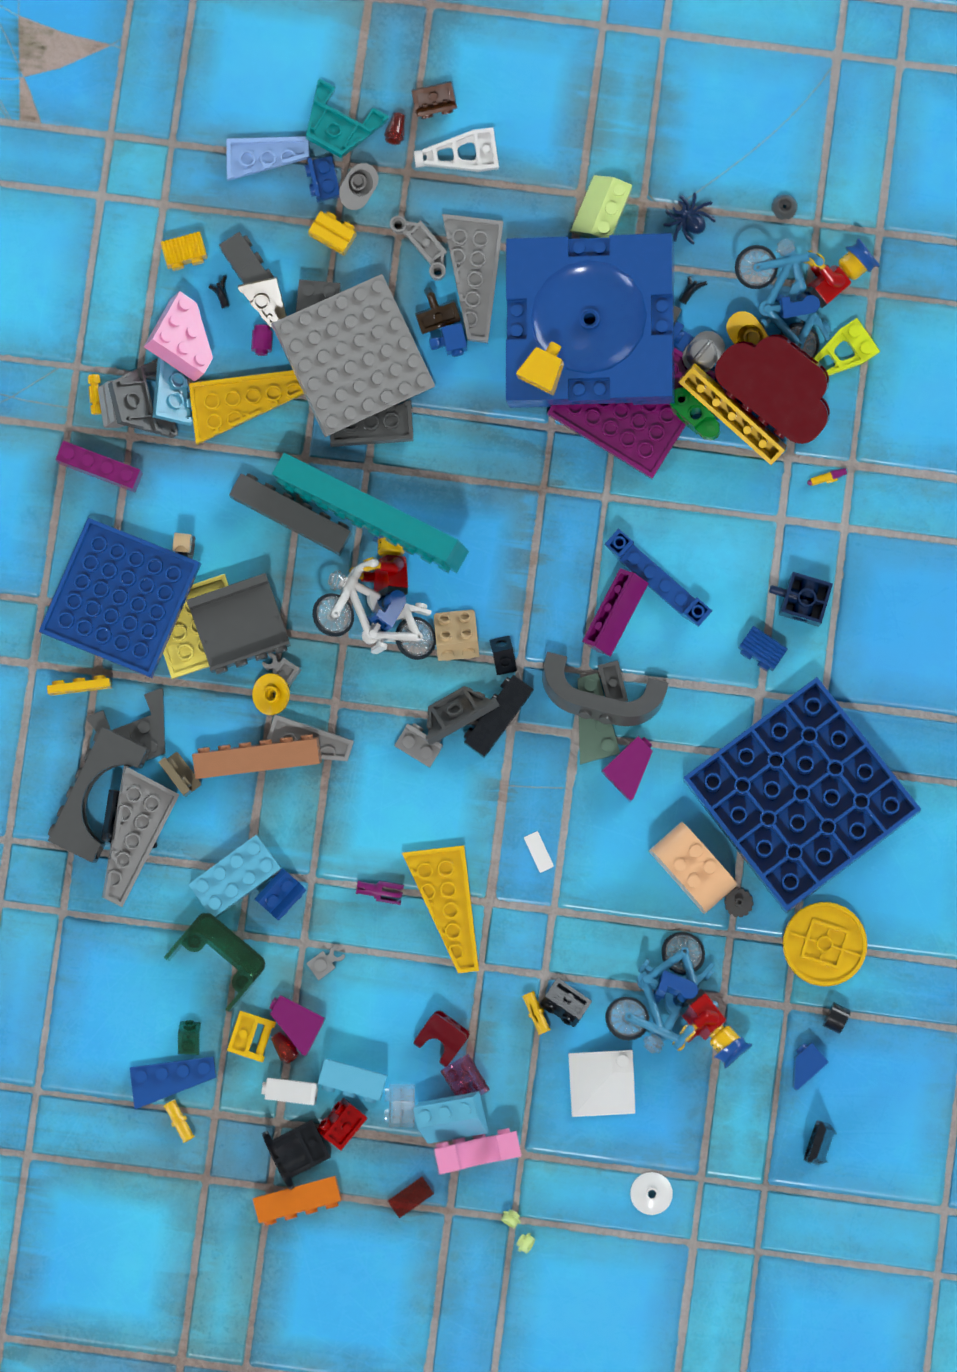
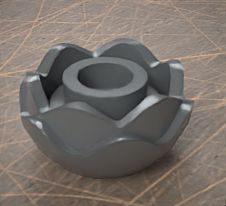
M782 194L774 199L771 208L778 219H791L794 217L798 206L792 196Z

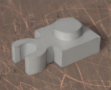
M269 653L268 656L273 659V662L269 665L263 662L262 665L267 670H274L273 674L284 678L288 687H290L301 672V669L285 658L278 662L277 657Z
M338 945L331 948L330 954L326 955L322 951L306 963L318 980L335 969L334 961H342L345 958L344 954L340 957H335L334 951L339 948Z

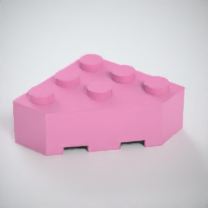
M179 291L170 299L144 348L195 382L204 375L213 356L197 303Z

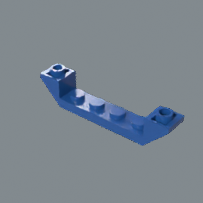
M618 528L605 543V546L631 572L648 582V587L681 616L699 627L712 610L699 598L696 597L695 599L634 546V542Z

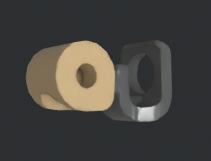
M175 532L173 551L193 559L195 537L192 534Z

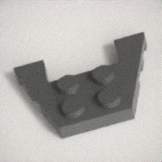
M158 358L108 383L117 424L170 438L178 436L174 422L152 417L153 406L146 380L156 379Z
M162 688L144 694L151 712L150 716L112 730L151 749L146 761L166 754L164 692ZM103 710L86 716V720L96 732L101 730L102 727L111 730Z

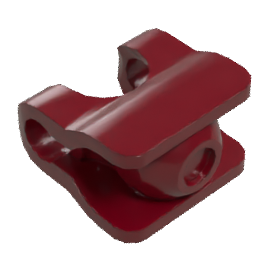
M437 1010L415 1038L413 1044L421 1048L429 1039L440 1040L444 1045V1053L439 1063L447 1067L469 1038L470 1033L443 1011Z

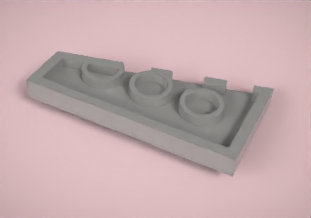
M277 714L274 715L267 740L271 739L272 743L280 742V738L292 737V740H299L301 735L313 734V738L319 737L321 759L348 761L354 744L353 740Z

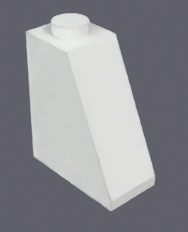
M267 1078V1082L262 1084V1094L265 1095L267 1100L316 1105L319 1084Z

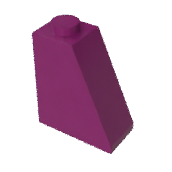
M638 736L601 771L629 802L635 797L653 752L650 749L652 744L645 737L641 739Z
M282 995L279 998L274 997L269 1007L272 1010L271 1016L301 1054L307 1056L326 1018Z

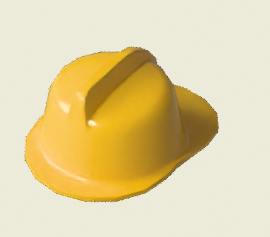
M739 311L728 319L726 325L727 333L734 344L748 341L757 345L768 336L757 318L749 312Z

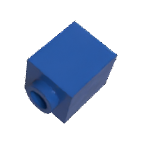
M462 323L441 327L443 337L429 339L431 350L445 347L447 355L452 354V357L461 356L464 354V351H467Z

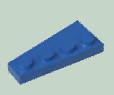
M214 1057L130 1067L134 1110L216 1078Z

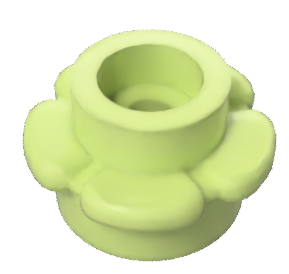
M510 1209L508 1212L503 1211L501 1218L503 1223L514 1229L517 1224H521L518 1213Z
M530 1233L526 1234V1236L524 1234L520 1236L517 1242L519 1252L523 1251L527 1254L533 1247L535 1238L531 1237Z

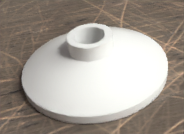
M647 1172L635 1179L631 1186L630 1196L633 1205L640 1212L647 1215H656L668 1208L672 1201L673 1191L670 1182L663 1175ZM650 1190H654L656 1192V1196L654 1198H650L648 1196V1192Z

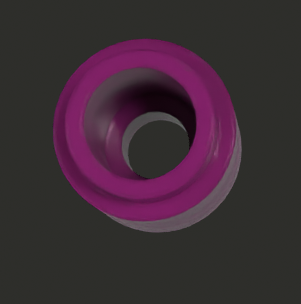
M255 325L254 330H252L251 351L255 352L257 356H267L269 352H272L273 331H271L269 325Z

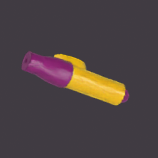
M846 468L833 470L810 478L807 484L814 486L824 482L827 484L835 482L838 478L847 474Z

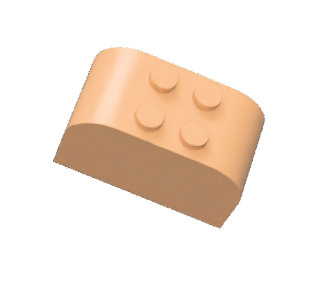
M683 822L679 823L648 851L703 914L707 913L737 886V883L728 871Z

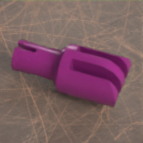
M358 881L356 894L374 896V899L378 902L401 905V900L382 897V895L402 898L403 893L383 887L403 890L404 885L379 881L377 884Z

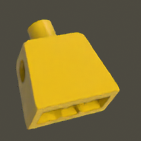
M552 341L546 351L536 347L517 371L518 379L554 395L564 367L563 360L557 357L562 347Z

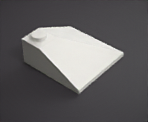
M632 1050L568 1053L572 1117L635 1114Z

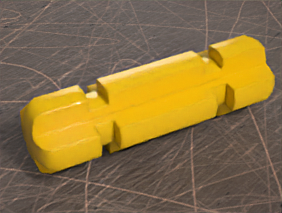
M98 374L88 375V384H90L89 398L90 403H92L90 409L91 414L99 415L102 414L98 393L100 376Z

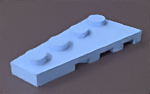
M306 136L226 139L228 181L309 158V140L306 139Z

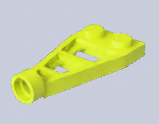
M856 318L842 327L814 359L819 362L824 356L829 355L835 363L834 367L827 370L828 375L831 376L864 364L879 354L880 350ZM842 341H846L853 350L854 356L846 360H839L834 353L835 348Z

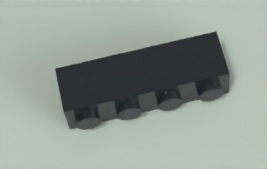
M515 675L511 678L507 676L500 686L503 688L499 695L495 693L492 698L498 701L500 706L476 719L478 723L475 728L470 727L463 736L466 739L464 744L483 758L487 756L534 691L533 688Z

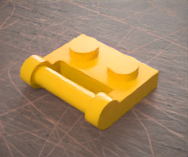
M240 1010L227 1051L263 1062L265 1048L276 1022ZM259 1023L264 1025L256 1052L253 1053L249 1050Z

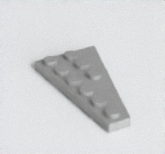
M442 214L467 340L488 343L503 221Z
M126 766L123 767L102 894L103 898L120 907H123L180 795Z

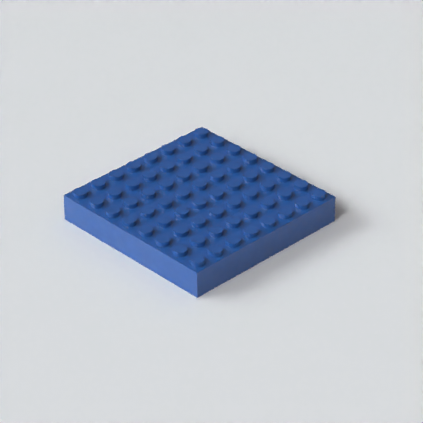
M818 677L683 777L684 783L785 913H788L921 811L918 804Z

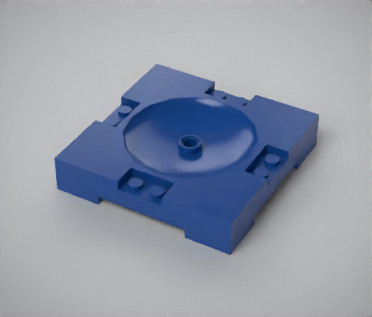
M672 233L609 235V238L569 239L568 237L506 239V402L510 408L551 407V405L633 403V405L675 403L674 240ZM588 318L596 319L592 325L585 324ZM551 341L562 347L557 357L562 359L564 363L554 395L518 379L516 375L519 368L536 347L546 351Z

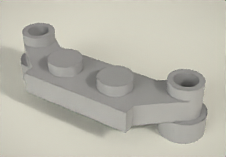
M394 216L390 221L391 230L395 234L405 235L430 264V277L435 281H441L446 274L444 256L447 254V251L422 221L414 223L406 221L402 216ZM396 225L402 226L400 229L395 228ZM436 271L441 272L440 275H435L434 273Z

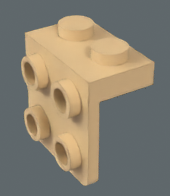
M474 610L434 614L438 661L479 657Z

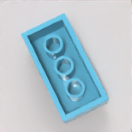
M255 835L188 885L211 917L216 919L275 876L282 868L261 839Z

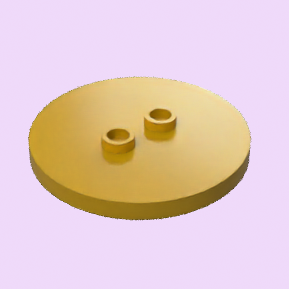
M819 902L800 909L788 922L783 935V953L788 966L800 979L816 986H834L849 980L861 968L867 953V937L862 923L853 912L836 903Z

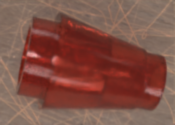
M401 113L393 114L384 133L387 143L399 145L404 140L405 115Z
M281 1032L271 1037L280 1060L284 1061L285 1064H289L299 1056L297 1047Z

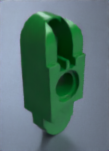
M685 388L675 389V403H670L673 413L704 440H715L720 435V424L715 419V416ZM681 396L685 400L683 403L678 402V398ZM695 414L701 415V417L698 419L692 418V416Z

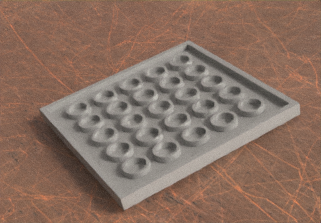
M383 274L271 324L325 437L435 387Z

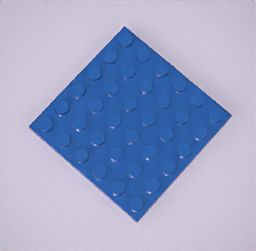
M88 518L39 632L153 678L201 563Z

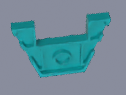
M319 78L306 139L342 158L388 121L389 116L372 108L363 124L326 105L335 92V87Z

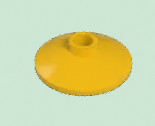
M270 673L261 676L256 681L252 691V698L256 708L261 713L276 715L286 708L290 698V691L284 678Z

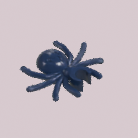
M693 193L691 207L689 202L680 195L679 198L682 201H678V205L682 207V210L677 211L673 207L672 211L674 214L669 210L665 211L668 216L677 221L664 223V227L679 224L674 233V242H676L682 227L686 239L691 244L695 243L689 237L686 229L692 234L702 233L705 230L706 223L700 215L708 217L712 222H716L710 214L698 211L705 206L712 205L711 201L694 208L697 199L696 193Z

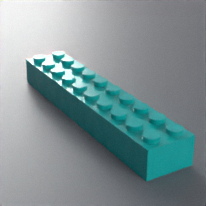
M283 453L272 472V475L277 479L276 483L283 486V489L291 494L295 492L303 500L309 503L313 501L319 508L325 511L331 510L335 516L342 520L347 518L354 526L360 529L364 527L368 529L370 534L378 538L381 535L388 543L394 546L400 545L404 551L411 555H414V553L418 554L422 560L429 564L434 562L438 565V568L447 573L450 570L457 573L469 552L458 539L286 453Z

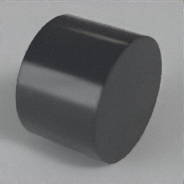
M834 1002L827 1013L823 1026L840 1034L847 1023L851 1010Z

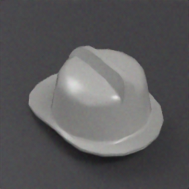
M359 163L346 174L339 189L341 203L346 208L358 210L368 202L378 184V174L373 166L367 163Z
M712 331L699 333L683 352L682 360L684 366L689 369L695 363L705 373L708 372L725 352L724 341L720 335Z

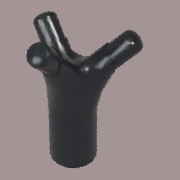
M223 276L221 283L218 282L216 284L217 287L209 285V289L217 294L222 309L229 307L225 293L226 276Z
M688 276L687 288L679 301L686 305L695 291L707 285L706 281L697 284V281L694 280L692 283L691 276Z

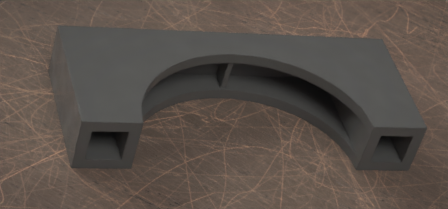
M105 727L96 732L93 739L95 743L92 749H88L84 757L86 762L83 768L80 767L76 773V783L74 787L71 786L66 794L68 799L57 813L59 818L56 824L50 827L48 832L50 836L49 842L91 863H97L106 845L94 835L87 820L86 805L93 785L105 772L122 765L143 768L151 749Z

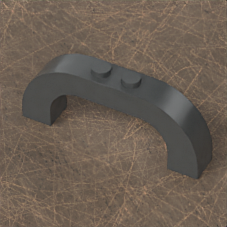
M551 652L546 654L542 671V682L545 692L555 705L566 712L579 715L583 719L598 720L603 724L635 726L647 722L654 717L663 704L669 684L667 682L648 678L645 692L640 698L630 702H623L575 689L567 682L564 675L567 656Z

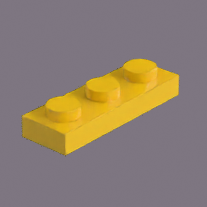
M106 675L94 676V680L85 681V678H75L72 683H65L64 680L52 681V685H47V693L50 696L111 689L112 680L106 678Z

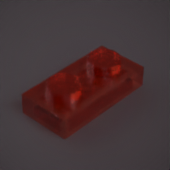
M421 1176L390 1198L388 1203L397 1216L401 1218L432 1196L434 1192L423 1176Z

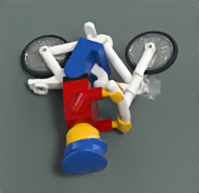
M381 535L379 538L375 536L373 541L378 543L377 552L382 558L377 560L374 557L363 560L364 562L356 567L350 568L348 577H345V574H342L339 570L331 573L328 579L330 589L333 591L341 590L340 594H325L317 599L312 612L313 621L316 627L328 636L338 637L346 634L354 622V611L348 601L350 597L363 628V641L367 644L376 642V645L371 648V653L379 654L386 650L387 644L383 642H396L398 649L406 657L414 660L424 659L435 649V631L425 619L413 617L412 613L429 616L432 610H428L427 605L424 603H415V606L406 603L405 595L408 594L407 560L403 556L405 551L398 544L394 546L388 543ZM358 579L374 583V590L358 583ZM356 591L367 596V603L373 612L369 616H366ZM396 620H402V622H400V624L398 625L396 632H387L389 629L393 628Z

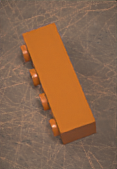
M336 1175L295 1186L292 1190L284 1189L253 1198L258 1222H264L265 1226L277 1223V1218L285 1217V1220L296 1218L299 1212L305 1211L306 1215L318 1212L317 1207L326 1206V1209L339 1206L338 1202L342 1201Z

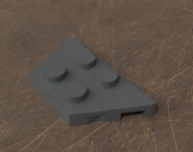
M463 686L428 706L429 718L427 719L428 735H426V740L429 746L499 707L498 701L495 698H486L483 693L475 692L471 688Z

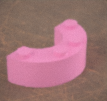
M510 1128L497 1130V1135L486 1137L485 1134L473 1136V1140L465 1141L464 1137L452 1140L453 1144L451 1145L448 1142L436 1144L434 1153L439 1175L522 1156L517 1132H510Z

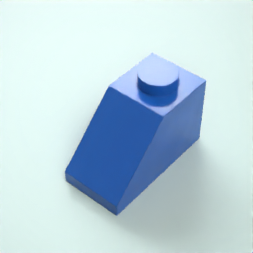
M804 1043L796 1050L798 1054L794 1057L792 1086L795 1090L801 1088L829 1063L812 1043L808 1045Z

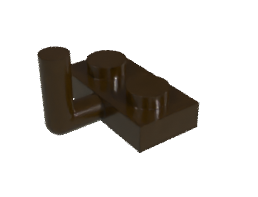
M426 288L424 290L430 308L415 313L422 334L461 321L454 300L438 305L432 289Z

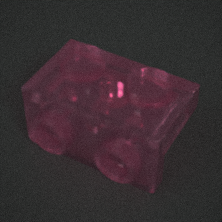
M469 1054L441 1070L455 1096L478 1091L481 1096L490 1090Z

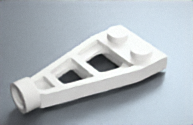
M492 127L472 130L423 150L414 151L416 168L429 166L475 172L499 169L494 129ZM473 143L475 145L476 158L472 161L460 159L457 150L461 145ZM451 148L454 159L452 161H440L437 157V152L442 149ZM423 155L427 156V160H423Z

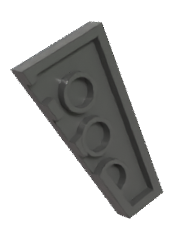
M411 400L397 406H392L330 435L331 447L413 442Z

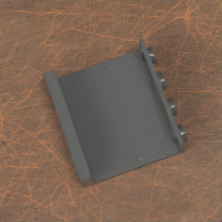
M266 573L186 600L211 673L216 672V675L225 673L229 667L236 665V668L243 667L248 664L247 661L256 659V661L267 658L269 653L275 652L280 654L287 651V647L291 646Z

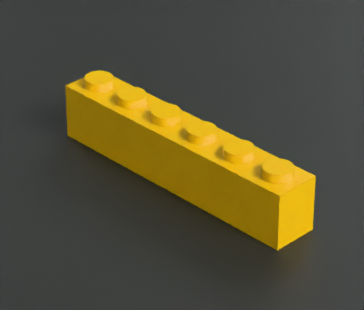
M693 363L682 375L678 383L770 465L785 451L787 445L755 416L746 411L736 399L733 400L727 396L725 390L698 365Z

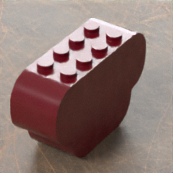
M774 334L765 337L757 345L748 341L737 342L727 348L718 359L715 375L719 384L726 389L725 394L733 400L736 398L742 402L741 406L749 413L755 412L759 416L757 419L765 426L770 424L774 427L775 430L773 432L780 438L784 439L786 437L798 444L809 443L827 425L830 409L823 395L829 387L828 372L823 365L789 338Z

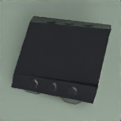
M816 1121L805 1152L804 1161L815 1165L827 1162L826 1156L833 1135L837 1134L830 1124Z

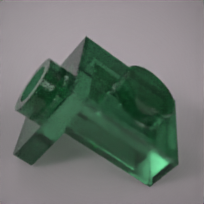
M192 1020L180 1022L178 1029V1054L199 1055L201 1022Z

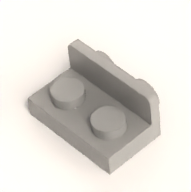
M415 723L412 725L406 724L404 731L394 746L430 768L443 748V745L440 744L441 740L429 746L426 735L422 733L423 728Z

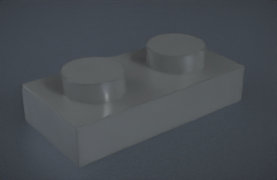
M618 660L598 665L605 697L628 702Z

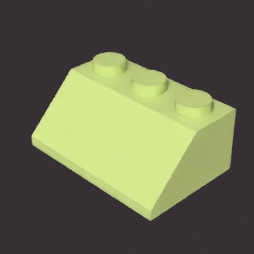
M594 175L571 232L585 238H609V235H614L633 185L614 177Z

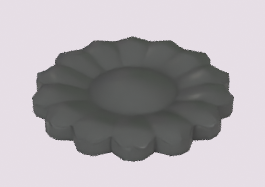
M735 889L726 895V900L724 901L725 909L728 910L730 915L733 914L734 917L739 916L741 918L744 915H748L752 910L753 898L749 896L748 891Z

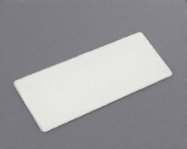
M538 831L525 836L524 840L539 872L541 873L554 867Z

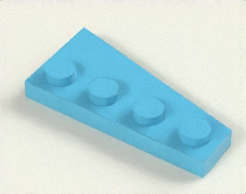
M159 357L157 361L152 417L191 426L193 425V417H191L189 409L191 403L187 395V379H185L183 373Z

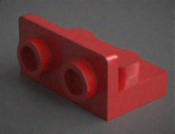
M343 1098L334 1105L333 1111L329 1116L320 1122L317 1130L326 1140L341 1151L367 1120V1117Z

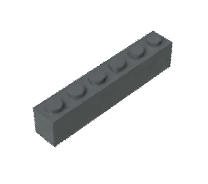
M242 473L240 474L229 494L231 499L339 556L341 555L351 536L348 525L340 521L337 524L330 520L331 517L323 512L315 513L310 505L304 502L301 505L294 501L295 498L285 492L281 495L276 492L274 486L268 483L262 485L257 482V477L249 473L246 476Z

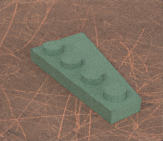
M598 673L577 679L578 690L604 696ZM578 717L580 765L620 754L612 724H603L598 720Z

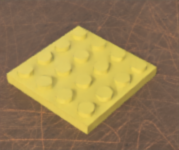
M222 574L193 584L186 600L229 586L226 575ZM187 601L184 603L163 652L171 679L210 667Z

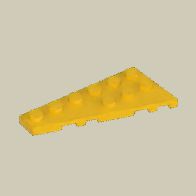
M294 371L189 383L196 445L304 395Z
M464 845L402 853L457 972L479 971Z

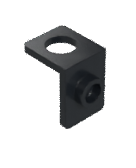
M510 636L489 640L496 674L502 675L516 672L517 667ZM500 642L507 643L505 646L502 647L495 646L497 643Z

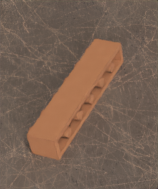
M313 734L301 735L299 740H292V737L280 738V742L275 743L268 739L259 741V745H251V742L239 743V747L231 748L230 744L220 745L218 750L211 751L210 747L198 748V752L192 754L195 779L320 764L322 759L319 737L313 738Z

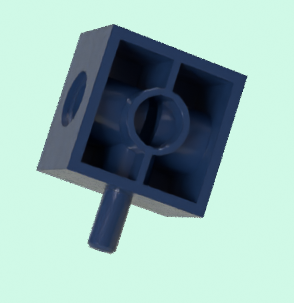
M792 572L787 589L771 585L769 593L784 597L779 612L780 616L819 627L824 617L833 583Z

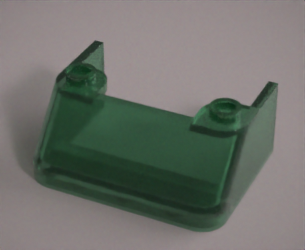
M202 913L164 958L170 961L182 946L190 952H198L206 944L209 945L238 970L232 978V986L238 994L225 1009L231 1013L262 974L266 963L260 954L210 913Z

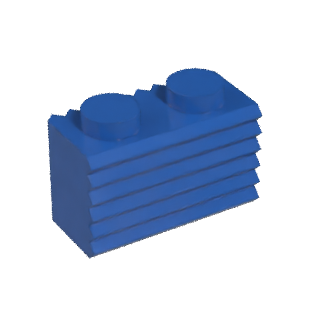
M755 626L751 628L738 647L741 650L740 654L749 660L751 658L759 662L757 665L767 672L769 669L771 671L775 669L788 650Z

